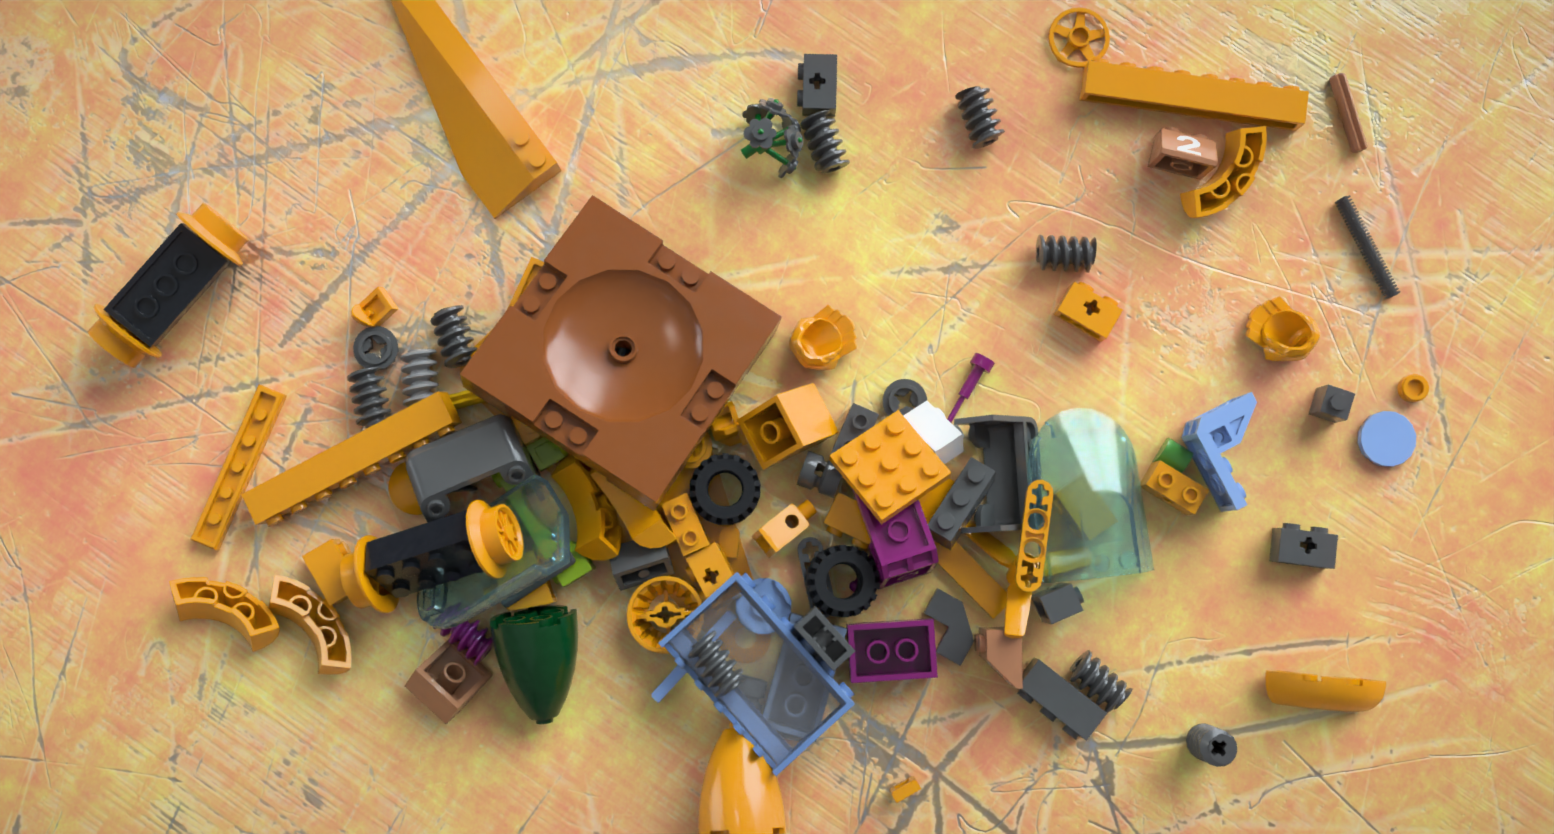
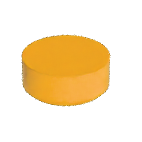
M1407 375L1398 383V394L1406 402H1418L1428 395L1429 384L1421 375Z

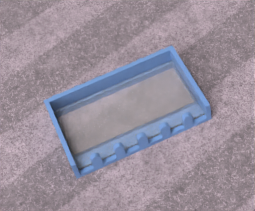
M736 572L658 644L661 647H665L671 653L677 665L687 671L694 679L695 685L701 691L703 690L714 702L713 705L720 713L723 712L733 723L734 729L754 745L753 750L759 757L763 755L765 761L772 767V772L777 776L855 704L851 699L855 694L844 682L839 685L833 679L832 675L835 672L824 660L820 663L812 655L815 650L804 638L799 641L792 633L795 630L793 624L785 616L780 619L773 612L776 608L775 604L765 594L760 597L756 593L754 588L757 584L746 572L742 576L739 572ZM714 630L716 635L712 641H723L719 651L728 649L730 653L725 660L735 659L736 664L732 670L742 669L743 673L739 681L747 679L726 695L718 698L714 695L719 687H708L712 676L701 677L706 667L695 668L694 666L699 657L691 659L688 657L693 649L691 646Z

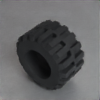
M722 453V455H713L700 463L699 467L693 472L689 492L693 506L705 520L717 525H733L745 520L754 511L760 498L761 485L756 470L752 468L747 460H743L737 455ZM718 474H732L741 483L742 494L739 500L731 506H719L709 496V483Z
M838 545L822 550L811 560V565L805 573L807 574L805 586L808 589L806 593L808 598L812 599V604L819 608L821 612L834 617L856 616L861 614V611L867 610L871 606L870 603L875 601L877 594H875L876 590L880 589V583L877 580V577L880 575L878 570L875 571L874 565L876 563L873 559H869L868 553L864 550L860 551L855 546ZM838 564L850 566L857 576L856 590L847 598L833 596L827 587V574L833 566Z

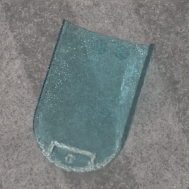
M1069 409L1049 418L1038 434L1034 436L1028 459L1030 483L1036 480H1045L1053 488L1043 583L1086 580L1153 571L1154 565L1137 460L1133 445L1126 432L1112 418L1092 409ZM1038 485L1037 489H1032V494L1037 497L1036 505H1033V508L1046 511V505L1040 506L1042 497L1047 496V491L1043 490L1042 485ZM1034 513L1036 530H1039L1044 524V519L1040 514Z
M533 474L489 504L490 507L504 504L514 513L523 536L524 551L522 558L508 563L506 574L499 579H493L485 572L475 573L460 578L457 581L437 585L432 589L418 591L417 609L423 621L438 629H449L458 626L531 588L570 563L569 514L546 479Z

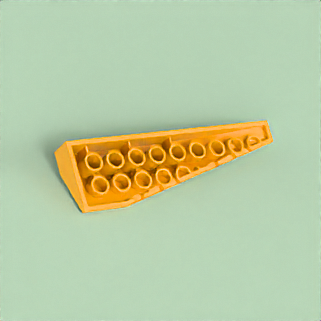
M391 0L461 174L494 219H496L562 170L435 0Z

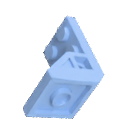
M1252 392L1235 397L1186 422L1181 438L1187 449L1193 452L1192 458L1221 512L1235 511L1247 506L1244 499L1246 498V493L1243 487L1234 481L1231 472H1233L1231 464L1225 457L1222 458L1220 453L1241 443L1257 404Z

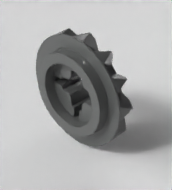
M368 327L361 331L355 339L353 346L354 356L364 368L381 367L382 369H387L389 365L395 362L399 352L398 340L390 330L384 327ZM373 340L379 345H385L380 350L381 358L375 353H368L373 349Z
M910 379L894 381L886 388L883 395L884 412L890 416L898 410L900 401L894 394L904 397L910 391L912 393L909 402L913 407H918L927 401L924 389L920 384ZM905 406L900 410V413L904 416L914 408Z

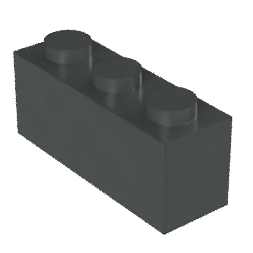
M972 457L970 458L928 523L934 541L949 550L952 549L961 535V528L966 527L995 482V470Z
M1034 657L1023 671V689H1020L1017 694L1030 704L1033 700L1042 706L1040 712L1052 722L1056 718L1065 724L1062 730L1076 740L1080 736L1087 741L1107 713L1041 660Z

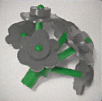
M768 98L767 101L760 99L759 104L748 105L747 110L742 113L743 118H746V122L750 124L743 133L744 138L750 141V144L742 148L741 152L746 159L756 152L760 155L766 152L782 163L778 171V177L783 178L786 173L791 174L798 165L797 157L803 147V137L800 133L801 127L795 118L786 113V110L783 108L784 105L780 101L773 98ZM774 115H779L783 121V129L778 132L772 128L771 119L774 118ZM784 135V140L774 141ZM786 145V149L790 154L784 158L771 148Z

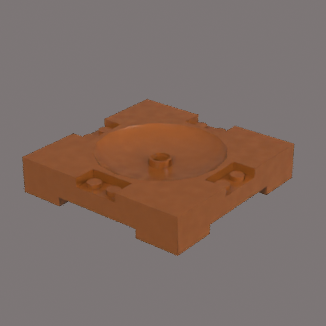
M592 195L544 259V265L514 306L510 305L461 371L460 378L464 388L510 418L513 416L605 476L608 482L655 511L745 375L749 373L776 333L782 316L712 271L708 274L664 246L662 239ZM620 348H626L630 351V354L619 356L616 351Z

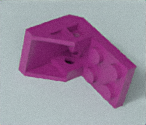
M853 490L871 540L868 546L870 559H873L876 563L874 565L875 571H879L880 576L877 577V580L880 583V589L931 573L939 560L937 548L919 499L881 525Z

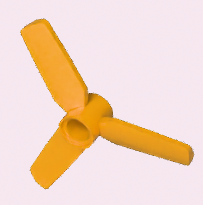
M970 519L966 527H976V524ZM988 532L964 533L996 562L1009 568L1006 573V579L1010 585L1007 588L1004 635L1012 639L1022 638L1026 630L1032 592L1021 590L1015 583L1018 554L1015 556L1011 549ZM1078 547L1046 553L1043 578L1057 576L1090 566L1092 561L1089 550L1086 547ZM1024 552L1028 558H1036L1032 554ZM1022 560V567L1028 566L1026 575H1021V581L1025 582V587H1030V582L1033 579L1031 574L1032 567L1038 569L1039 562L1028 563Z

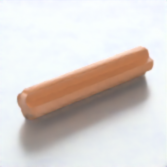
M1338 73L1330 77L1329 82L1351 152H1361L1368 147L1346 74Z

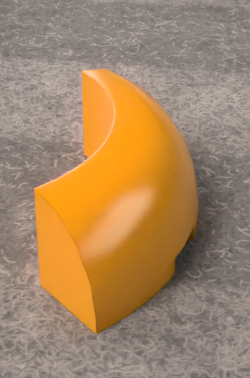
M1266 126L1240 128L1225 133L1224 155L1214 175L1199 188L1180 193L1182 206L1190 218L1205 217L1229 207L1228 205L1233 203L1238 197L1243 196L1255 180L1254 176L1259 164L1264 159L1267 140Z
M568 454L556 467L551 477L562 488L574 511L577 523L575 551L583 557L592 560L605 561L615 558L619 554L622 539V526H617L616 510L590 475L591 467Z
M591 468L590 475L619 514L632 540L640 546L650 549L664 547L676 540L672 529L666 519L662 517L658 508L655 511L651 510L608 482L605 476Z
M274 575L268 608L273 614L290 619L306 632L316 650L318 674L331 675L348 672L351 669L350 640L339 618L340 615L335 608L329 606L326 599L310 590L309 586L287 577Z
M191 577L169 581L179 621L211 619L225 623L244 636L252 652L268 646L279 636L280 628L271 610L262 600L259 601L248 593L247 589L229 581H226V583L209 581L206 577Z
M1266 670L1265 673L1268 697L1273 703L1285 706L1343 712H1364L1371 710L1380 703L1386 689V681L1321 676V681H1318V675L1280 670Z

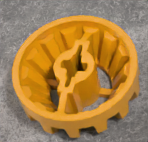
M674 576L655 577L640 585L631 596L627 608L628 627L635 640L644 648L655 653L670 654L665 647H661L658 643L671 632V626L678 619L689 616L703 602L697 589L684 579ZM664 594V602L659 603L654 610H648L651 602L657 596ZM668 594L679 597L686 607H678L676 603L669 601ZM664 606L668 607V611L681 613L670 617L669 622L665 621V617L652 615L662 612ZM704 613L686 628L695 639L700 634L704 624ZM650 621H654L658 626L666 628L667 633L656 630Z

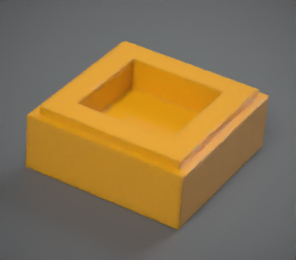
M910 776L890 788L889 791L895 802L898 803L919 791L921 787L915 777Z

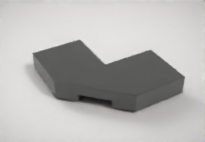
M937 588L924 613L948 626L936 648V652L961 666L974 642L962 601Z

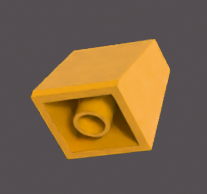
M814 383L777 394L737 419L763 470L808 450L839 433Z

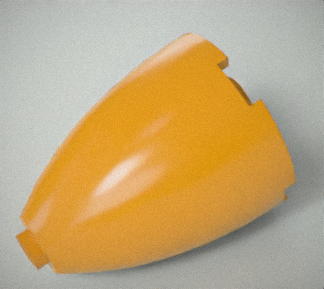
M729 723V729H724L708 761L700 794L698 834H786L784 806L777 776L774 775L772 767L765 761L763 755L759 757L753 750L754 745L734 729L733 723Z

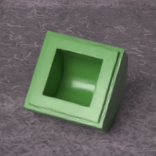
M1167 438L1152 462L1161 460L1182 473L1190 463L1193 452Z

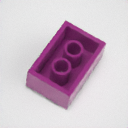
M934 619L846 623L847 642L855 650L848 658L851 683L938 678Z

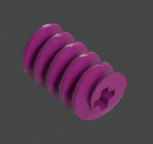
M462 604L455 608L452 607L434 624L433 629L443 626L440 635L445 637L451 634L449 638L450 644L460 641L457 651L462 652L468 649L465 658L470 660L476 656L474 666H477L494 647L492 636L489 638L485 637L488 631L487 627L480 631L477 630L480 620L472 623L468 622L472 614L471 612L463 616L460 614L463 608Z

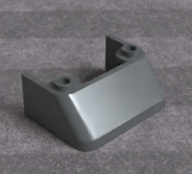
M506 415L492 416L410 451L405 459L409 479L421 512L427 522L443 518L450 510V501L446 494L500 472L503 480L511 485H519L530 480L540 500H546L541 474L526 445H524L513 420Z
M985 415L954 419V425L970 426L968 432L970 441L976 448H983L984 465L996 471L995 482L986 494L987 504L979 505L974 514L976 527L961 528V533L1021 530L1027 487L1036 480H1042L1036 421L1032 417ZM1038 485L1037 489H1032V494L1037 497L1036 505L1030 503L1029 509L1039 508L1044 510V506H1040L1041 498L1043 497L1042 485ZM1033 513L1028 518V525L1032 529H1040L1044 523L1043 517L1038 513Z

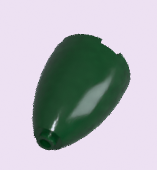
M549 605L529 607L528 610L515 612L514 616H511V612L508 611L493 616L490 619L493 646L500 670L511 694L525 714L531 720H536V724L553 722V718L559 715L566 701L575 671L578 651L577 609H571V612H568L567 606Z

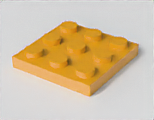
M899 410L829 455V461L881 525L951 478L950 470Z

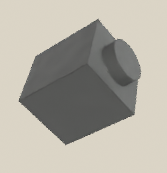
M1329 384L1316 388L1309 414L1333 423L1346 421L1355 393Z

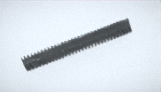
M1344 196L1335 202V204H1338L1336 207H1339L1338 211L1341 210L1340 214L1343 213L1341 216H1344L1343 220L1346 219L1344 222L1348 226L1347 228H1351L1349 232L1353 235L1352 238H1355L1354 241L1358 244L1357 247H1360V253H1363L1362 256H1365L1363 259H1367L1365 263L1368 262L1367 266L1370 265L1368 268L1370 272L1373 271L1371 274H1375L1373 278L1377 281L1376 284H1379L1378 287H1381L1380 290H1382L1381 293H1384L1383 296H1386L1384 299L1399 294L1400 291H1397L1399 288H1395L1397 284L1393 281L1394 278H1391L1393 276L1388 272L1389 269H1386L1388 267L1384 266L1386 265V263H1383L1384 260H1381L1383 257H1379L1381 254H1377L1380 251H1376L1377 247L1374 248L1376 244L1372 241L1373 238L1369 239L1372 236L1369 235L1370 232H1367L1368 229H1365L1367 226H1363L1365 223H1362L1363 220H1360L1362 217H1358L1360 216V214H1357L1359 211H1355L1357 208H1353L1356 205H1352L1354 202H1350L1352 198L1348 199L1351 196Z

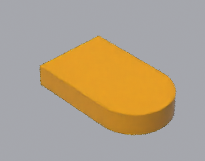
M726 525L721 529L719 545L726 557L737 558L740 532L733 525Z

